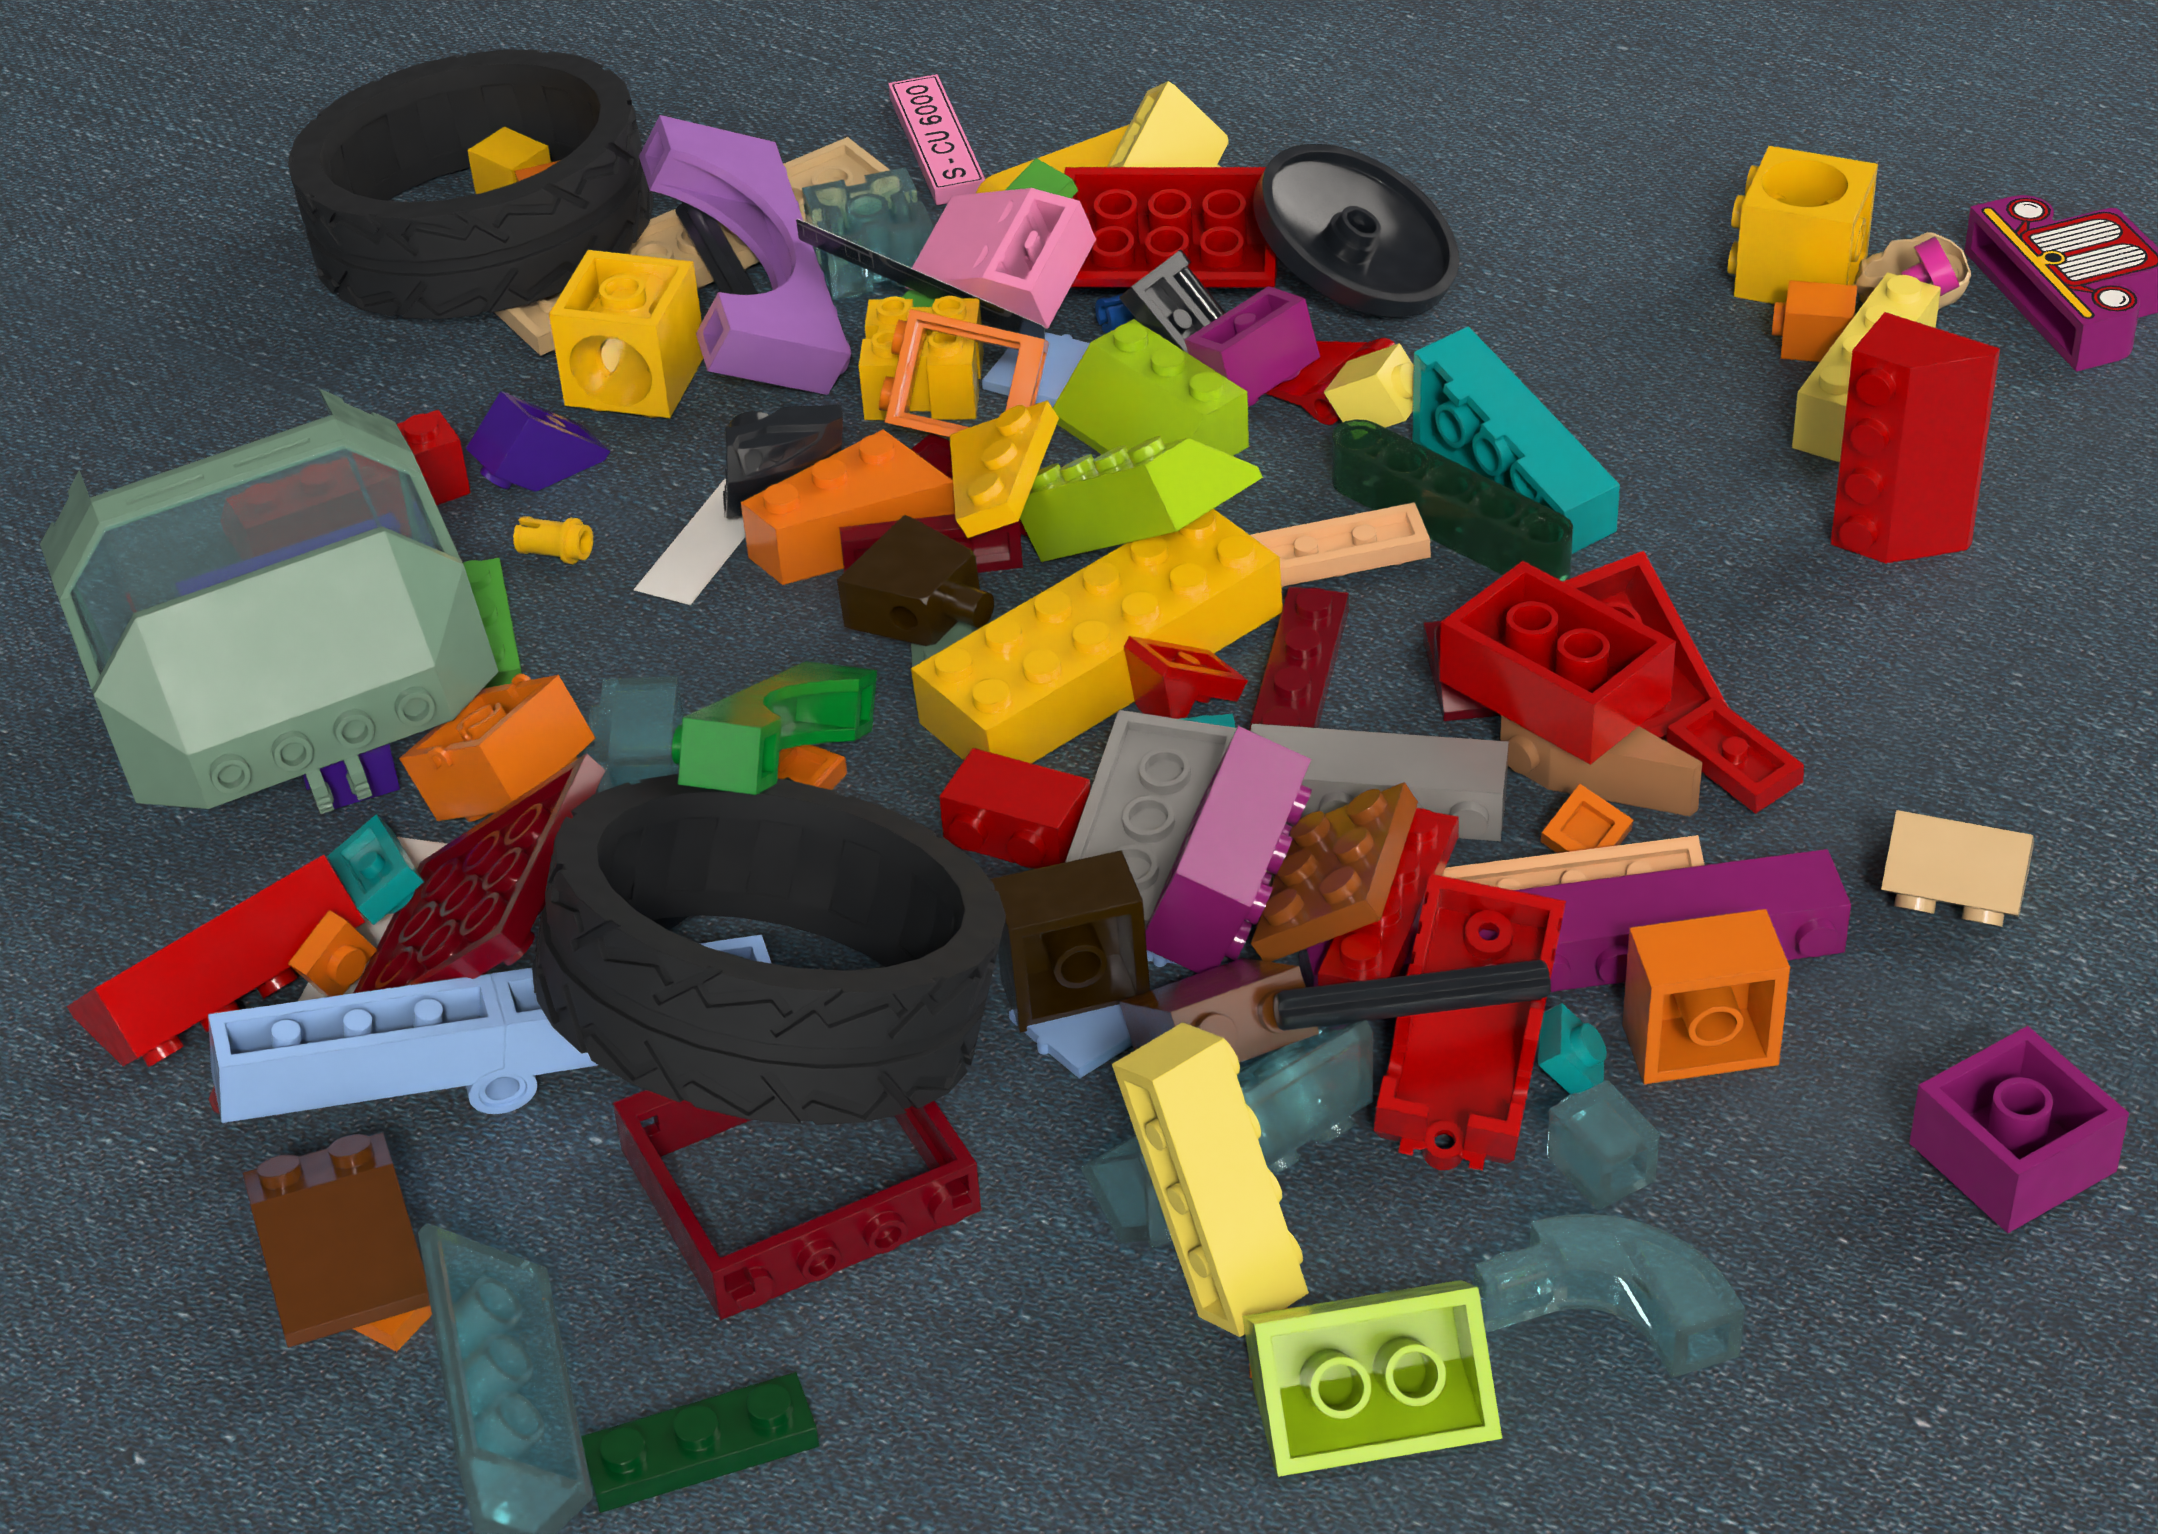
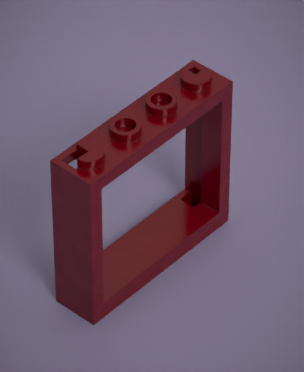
M648 1090L612 1103L621 1150L720 1321L747 1309L757 1308L768 1300L811 1282L824 1280L837 1271L875 1255L888 1253L901 1244L944 1226L954 1225L965 1217L981 1211L977 1163L936 1102L932 1101L919 1109L911 1106L904 1109L907 1113L895 1115V1118L930 1171L720 1258L661 1157L751 1120L696 1108L691 1102L685 1100L677 1102ZM654 1117L655 1123L642 1127L641 1121Z

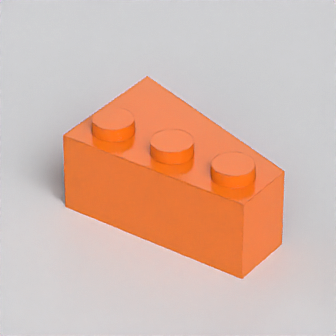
M884 429L863 438L861 441L826 459L816 462L803 471L771 485L766 490L741 502L748 558L782 585L844 569L839 527L897 521L904 515L915 519L955 514L953 480Z

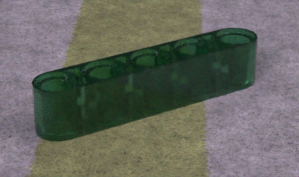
M1354 419L1337 425L1333 430L1332 484L1335 490L1342 495L1372 510L1415 502L1431 540L1501 575L1506 574L1520 562L1525 561L1561 581L1570 579L1573 525L1570 519L1563 514L1377 423Z

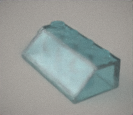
M1367 1020L1320 1029V1034L1275 1049L1242 1069L1237 1075L1245 1102L1254 1112L1260 1124L1261 1137L1258 1141L1267 1168L1273 1175L1298 1162L1300 1156L1296 1149L1315 1138L1317 1144H1321L1351 1129L1355 1124L1350 1115L1373 1102V1031ZM1136 1134L1080 1167L1120 1244L1148 1241L1150 1247L1154 1248L1172 1240Z
M426 1223L419 1230L418 1235L457 1465L475 1533L557 1534L593 1498L547 1268Z

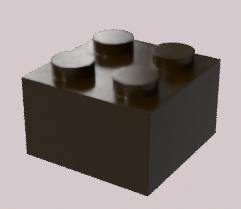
M1122 850L990 879L995 886V891L999 892L1006 914L998 949L1000 976L1011 1010L1013 1009L1020 1033L1026 1032L1027 1026L1118 1005L1120 1001L1150 991L1143 899Z

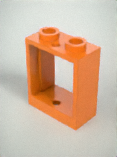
M913 309L909 310L907 321L898 320L891 348L892 354L899 355L895 378L885 377L879 400V410L887 411L885 423L950 438V434L970 428L909 413L927 330L1018 350L1006 410L1017 405H1024L1027 408L1036 404L1049 347L1047 340Z

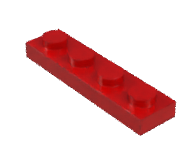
M1416 808L1381 920L1333 938L1318 971V986L1399 976L1418 932L1429 875L1442 876L1458 840V816Z

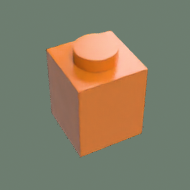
M1789 280L1786 302H1775L1772 335L1783 336L1780 359L1820 362L1853 319L1858 286Z

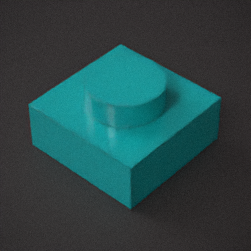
M1563 1003L1545 1011L1539 1035L1538 1065L1580 1104L1603 1094L1604 1060L1606 1059L1607 1051L1600 1033L1591 1024L1583 1023Z

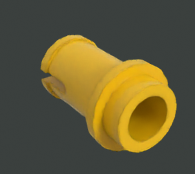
M522 516L518 520L520 525H516L514 528V546L516 551L521 554L533 553L560 557L563 563L573 565L579 560H586L592 551V529L590 526L584 525L578 518L570 517L565 522Z

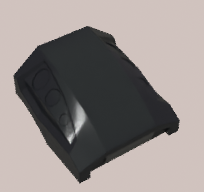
M842 405L781 407L770 415L759 411H749L735 416L730 421L729 427H725L727 469H725L726 485L724 487L725 491H723L724 517L743 516L742 501L766 490L771 485L803 471L816 462L842 450L843 428Z

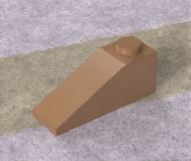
M1501 715L1500 741H1509L1508 766L1515 772L1523 774L1548 790L1572 794L1576 787L1581 784L1605 801L1689 817L1698 811L1702 762L1640 726L1590 765Z

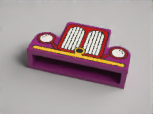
M2026 195L2011 196L1970 206L1964 253L2076 372L2116 362L2130 355L2133 349L2138 318L2158 313V247L2117 208H2106L2054 221V210L2048 202Z

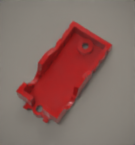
M1430 874L1425 902L1423 903L1419 919L1418 933H1416L1411 964H1409L1406 976L1542 960L1548 966L1551 980L1566 901ZM1483 929L1494 931L1498 937L1494 940H1485L1480 936L1479 932ZM1547 997L1541 1000L1397 1017L1386 1076L1383 1075L1377 1101L1374 1132L1380 1138L1400 1142L1398 1153L1412 1156L1414 1149L1422 1150L1425 1161L1431 1167L1438 1170L1453 1169L1461 1163L1462 1159L1470 1161L1468 1168L1482 1171L1485 1160L1502 1164L1514 1161ZM1447 1134L1454 1139L1455 1144L1449 1149H1442L1436 1145L1435 1138L1438 1135Z

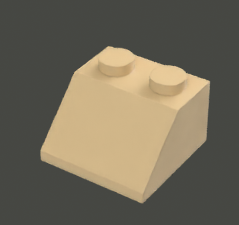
M1896 810L1881 890L1896 894L1895 907L1934 914L1936 902L1964 907L1961 918L1963 920L2002 927L2005 914L2019 917L2035 842L2034 836Z

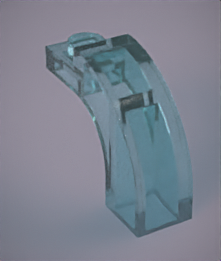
M1574 1214L1548 1217L1531 1222L1530 1247L1515 1252H1502L1489 1260L1475 1264L1474 1286H1477L1479 1289L1485 1333L1555 1311L1585 1308L1611 1313L1639 1329L1652 1344L1671 1378L1740 1357L1745 1307L1731 1285L1714 1264L1698 1250L1680 1238L1651 1225L1608 1215Z

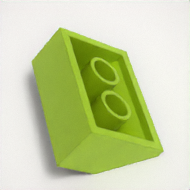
M1135 319L1118 326L1116 329L1090 342L1053 406L1055 413L1059 417L1057 425L1101 455L1123 445H1126L1127 449L1130 450L1134 446L1157 436H1161L1164 444L1191 438L1231 456L1249 447L1248 391Z
M1458 1280L1242 1316L1254 1393L1275 1473L1278 1477L1502 1439L1481 1301L1477 1286Z

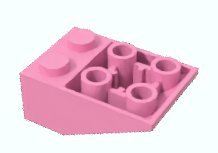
M1034 188L955 195L949 200L912 269L1030 319L1048 329L1096 238L1081 202L1075 199Z

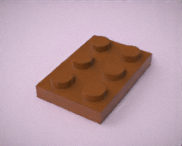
M1405 782L1381 792L1379 789L1367 790L1355 797L1346 806L1326 814L1322 811L1312 812L1301 818L1297 825L1292 827L1290 831V837L1293 838L1291 845L1274 878L1272 892L1261 914L1251 945L1263 961L1272 962L1381 920L1418 801Z

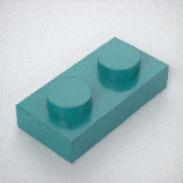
M377 814L328 855L331 864L356 908L373 925L379 922L385 915L402 909L413 897L415 889L424 883L393 830Z

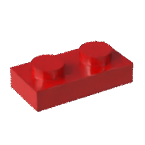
M1716 697L1711 698L1667 727V742L1701 761L1702 773L1755 814L1803 783L1804 764Z

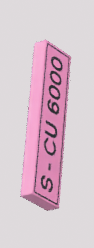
M938 74L888 83L890 100L935 204L938 206L948 204L951 197L955 195L975 194L985 178Z

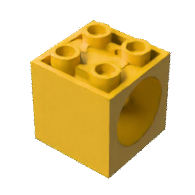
M1768 146L1760 166H1751L1746 181L1745 195H1738L1733 207L1731 226L1732 228L1739 229V241H1734L1732 244L1727 272L1728 274L1736 275L1734 297L1770 304L1786 302L1789 280L1855 286V276L1859 270V264L1862 259H1867L1878 164Z
M587 250L549 313L565 406L588 408L593 411L638 414L649 418H671L703 360L696 336L702 319L693 261Z

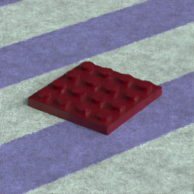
M586 753L422 860L417 871L424 883L415 889L411 900L402 909L394 913L376 948L377 951L370 959L353 993L463 977L475 979L480 975L486 974L488 970L501 962L508 966L519 960L534 941L535 934L531 931L537 915L543 911L546 905L545 891L554 849V839L565 817L573 818L571 811L595 794L606 770Z

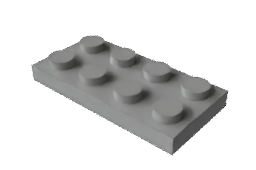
M1119 710L1065 862L1122 850L1143 899L1145 928L1199 802L1237 728Z

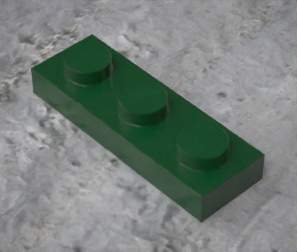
M796 1372L578 1437L583 1460L600 1513L820 1447L817 1427Z

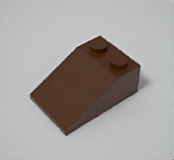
M383 1132L372 1136L363 1134L345 1136L333 1142L329 1148L299 1157L295 1155L275 1156L261 1163L257 1169L243 1172L254 1222L288 1348L434 1304Z

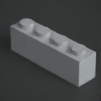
M1266 724L1251 725V732L1311 759L1302 785L1312 789V792L1300 819L1312 812L1322 811L1326 814L1346 806L1355 797L1367 790L1379 789L1381 792L1405 782L1418 801L1416 808H1424L1432 812L1459 817L1458 838L1501 841L1507 791L1509 741Z

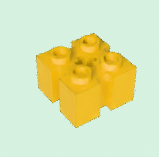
M897 296L868 300L865 320L866 339H862L858 365L864 420H885L887 411L879 410V400L885 377L895 378L899 355L892 354L891 348L898 320L907 321L909 310L913 309L982 325L979 299L944 296L935 299L932 307H914L913 299ZM927 330L909 413L910 411H931V418L936 420L976 419L979 401L978 379H981L984 356L983 342Z

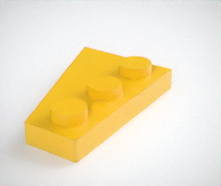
M1048 400L1027 408L1024 405L1011 407L998 418L950 434L955 517L967 538L1019 521L1059 420Z

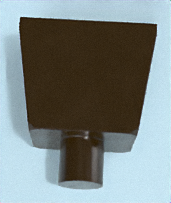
M907 515L899 519L837 579L844 627L923 646L936 644L958 621L976 628L983 627L990 620L994 610L993 595L980 590L976 556L971 549Z

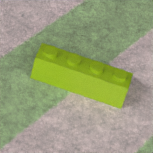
M1157 436L1134 446L1130 450L1127 449L1126 445H1123L1095 459L1092 454H1089L1066 464L1062 468L1059 463H1055L1040 469L1025 503L1020 520L1040 561L1044 562L1177 532L1263 477L1258 466L1191 438L1164 444L1161 436Z

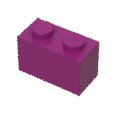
M1270 286L1184 339L1188 354L1248 391V407L1254 405L1261 395L1281 382L1297 377L1301 369L1320 358L1305 298Z

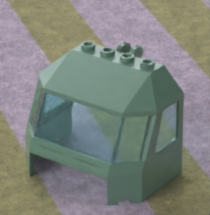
M319 388L323 403L330 416L93 497L89 496L80 470L78 471L68 490L69 498L57 521L55 523L51 522L40 546L94 698L136 803L210 809L305 774L319 813H327L334 810V798L328 783L322 777L320 768L343 760L347 770L346 779L352 794L356 795L358 800L372 796L358 757L359 754L454 720L499 672L464 564L458 555L416 458L394 421L374 412L371 414L344 403L342 398Z

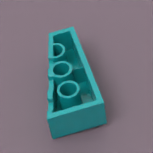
M1469 326L1414 351L1412 445L1562 559L1617 531L1620 484Z

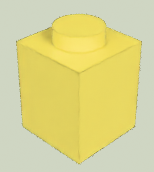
M1400 343L1346 362L1326 388L1324 394L1353 438L1407 420L1413 412L1414 364H1412Z

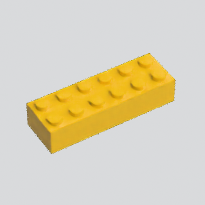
M1215 509L1210 510L1177 532L1128 542L912 667L911 673L919 723L963 761L972 748L1020 761L1034 763L1135 702L1124 651V645L1129 636L1206 649L1214 654L1281 614L1283 603L1280 557Z

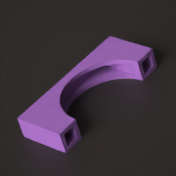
M659 115L639 155L649 190L683 201L705 212L726 226L755 254L764 267L772 286V291L754 295L717 293L696 332L707 371L828 395L838 376L843 374L848 368L851 349L846 341L837 309L833 305L824 273L820 268L813 246L801 241L798 237L796 219L803 221L776 143Z

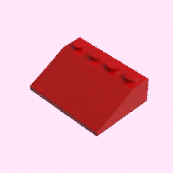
M1065 167L1064 174L1073 179L1079 190L1071 199L1081 202L1096 238L1071 287H1131L1179 250H1182L1192 262L1188 267L1204 287H1275L1279 258L1263 237L1253 209L1254 190L1266 167Z

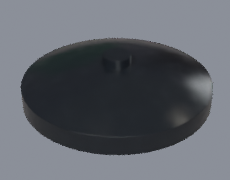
M1297 145L1278 153L1269 162L1256 184L1253 195V209L1259 229L1270 248L1296 276L1321 294L1340 304L1378 316H1414L1436 306L1457 276L1459 269L1457 242L1440 210L1411 181L1374 158L1334 145Z

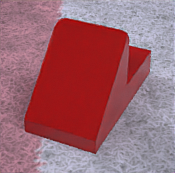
M1129 636L1124 645L1134 701L1138 709L1144 714L1175 719L1187 718L1195 700L1209 703L1212 697L1237 702L1248 682L1245 677L1210 650Z

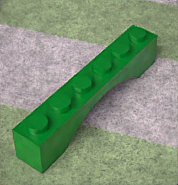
M805 661L683 717L682 724H679L675 730L672 742V759L675 764H679L678 785L757 795L777 784L780 750L809 744L855 741L872 732L877 670Z

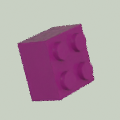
M2026 1026L1918 1085L1909 1144L2006 1233H2010L2117 1172L2129 1112L2034 1030Z

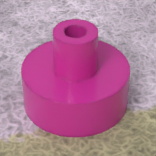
M1935 236L1914 246L1920 263L1902 271L1901 275H1909L1921 282L1941 287L1940 296L1960 287L1953 268Z

